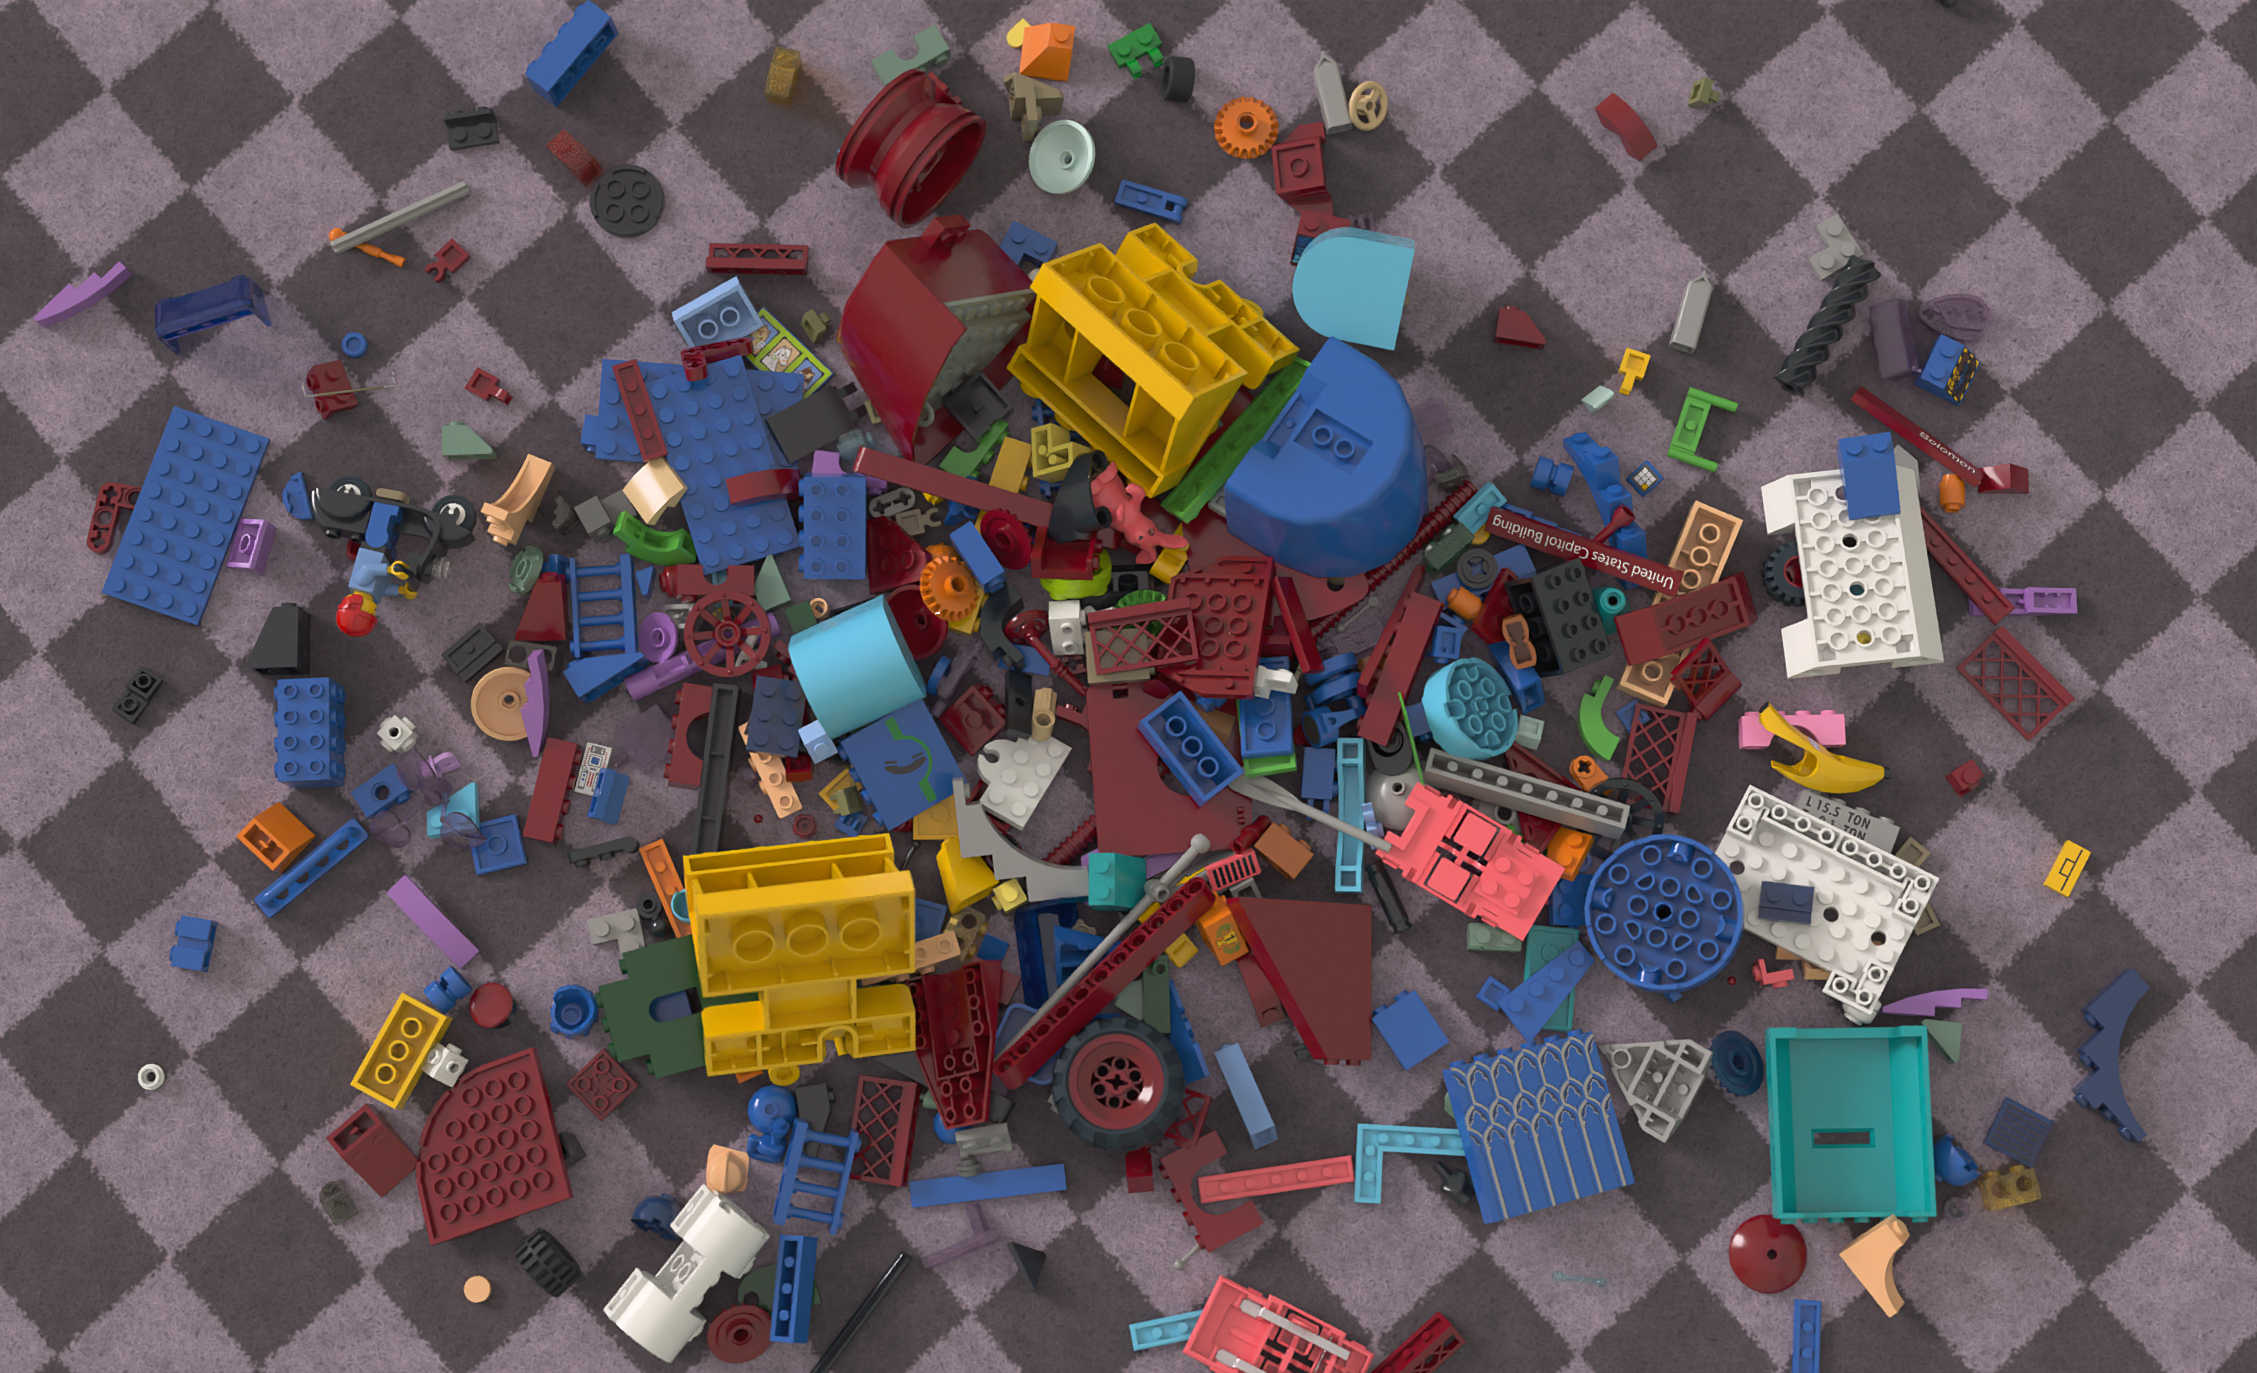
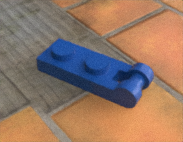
M1124 179L1121 181L1115 199V205L1164 219L1177 225L1181 224L1183 219L1181 214L1183 209H1186L1188 200L1183 197ZM1167 203L1173 205L1172 211L1165 210Z

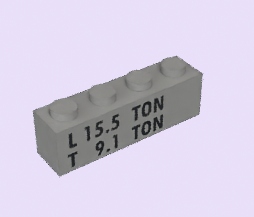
M1807 788V790L1803 789L1799 792L1794 807L1891 854L1900 827L1894 825L1893 820L1881 816L1877 819L1870 816V812L1860 807L1852 809L1845 806V801L1833 797L1829 800L1822 797V793Z

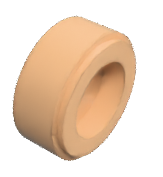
M483 1276L471 1277L464 1286V1293L467 1299L476 1303L485 1301L492 1291L490 1281Z

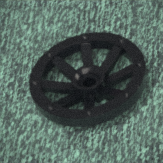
M1615 777L1595 784L1586 792L1609 799L1603 792L1620 788L1618 802L1626 804L1629 789L1641 794L1644 798L1630 805L1623 832H1626L1631 841L1640 839L1631 827L1632 824L1653 829L1650 835L1663 833L1664 815L1661 803L1655 793L1645 784L1631 778ZM1650 804L1655 820L1633 816L1632 814ZM1577 828L1578 832L1588 834L1586 830ZM1592 834L1594 842L1589 852L1597 858L1606 861L1615 850L1620 848L1621 836L1619 840H1612V848L1609 851L1596 844L1603 835Z

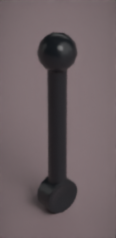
M912 840L911 849L899 872L905 871L915 850L920 848L921 842L919 840Z

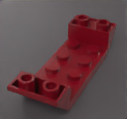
M1744 571L1726 576L1716 583L1655 605L1635 609L1613 617L1628 666L1665 657L1695 646L1705 637L1711 640L1749 626L1758 620Z

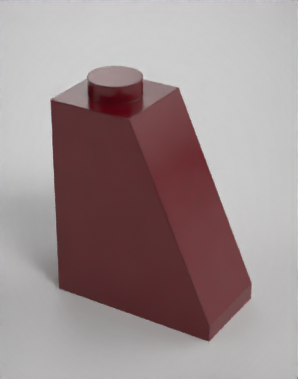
M545 572L539 576L515 634V641L567 639L570 627L565 575H558L557 572Z

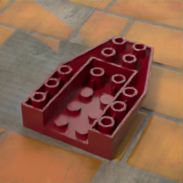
M1001 960L977 961L962 965V969L938 975H922L905 980V985L910 989L915 1009L916 1058L946 1130L988 1121L996 1042Z

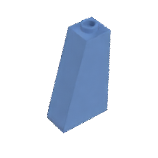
M1229 1043L1221 1046L1214 1054L1254 1149L1278 1140L1275 1125L1239 1044L1233 1045Z

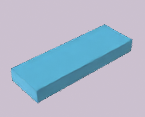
M1203 1310L1130 1324L1134 1351L1188 1340Z

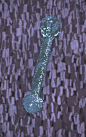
M1555 1271L1552 1275L1555 1281L1564 1279L1597 1284L1601 1288L1607 1285V1281L1603 1277L1593 1279L1566 1275L1560 1271Z

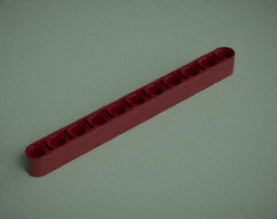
M859 446L852 470L986 512L998 508L1008 509L1011 514L1017 515L1019 521L1036 527H1049L1054 506L1051 503ZM1111 526L1098 530L1099 539H1103V547L1117 551L1123 532ZM1092 533L1079 540H1091Z
M1194 877L1188 880L994 1062V1073L1008 1089H1016L1030 1078L1073 1035L1078 1033L1213 906L1216 896L1202 877Z

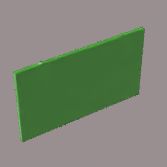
M1398 692L1415 765L1421 784L1424 785L1408 715L1401 692Z

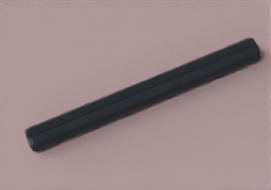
M904 1251L898 1254L810 1373L829 1372L912 1261L911 1256Z

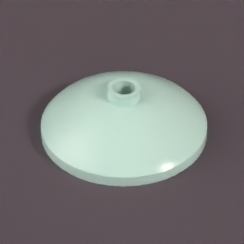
M1071 120L1055 121L1039 132L1031 146L1029 168L1033 180L1041 189L1052 194H1067L1079 188L1086 181L1092 171L1095 160V146L1090 133L1085 127Z

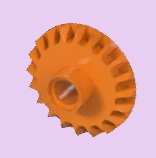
M1242 96L1237 99L1233 98L1218 111L1214 123V133L1218 144L1225 152L1236 158L1252 159L1265 154L1273 146L1278 135V122L1276 114L1263 100L1255 99L1253 96ZM1242 122H1250L1253 127L1244 129L1240 124Z
M944 556L930 561L923 569L920 577V592L924 603L934 615L946 621H960L972 614L973 609L977 607L976 601L979 599L977 591L980 587L976 586V579L972 576L970 569L964 566V562L957 561L956 557L949 558Z

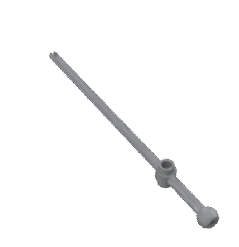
M1203 834L1193 836L1191 847L1160 880L1150 879L1145 883L1144 891L1146 895L994 1057V1062L1074 988L1153 902H1165L1169 898L1168 885L1198 853L1202 854L1209 850L1211 842Z

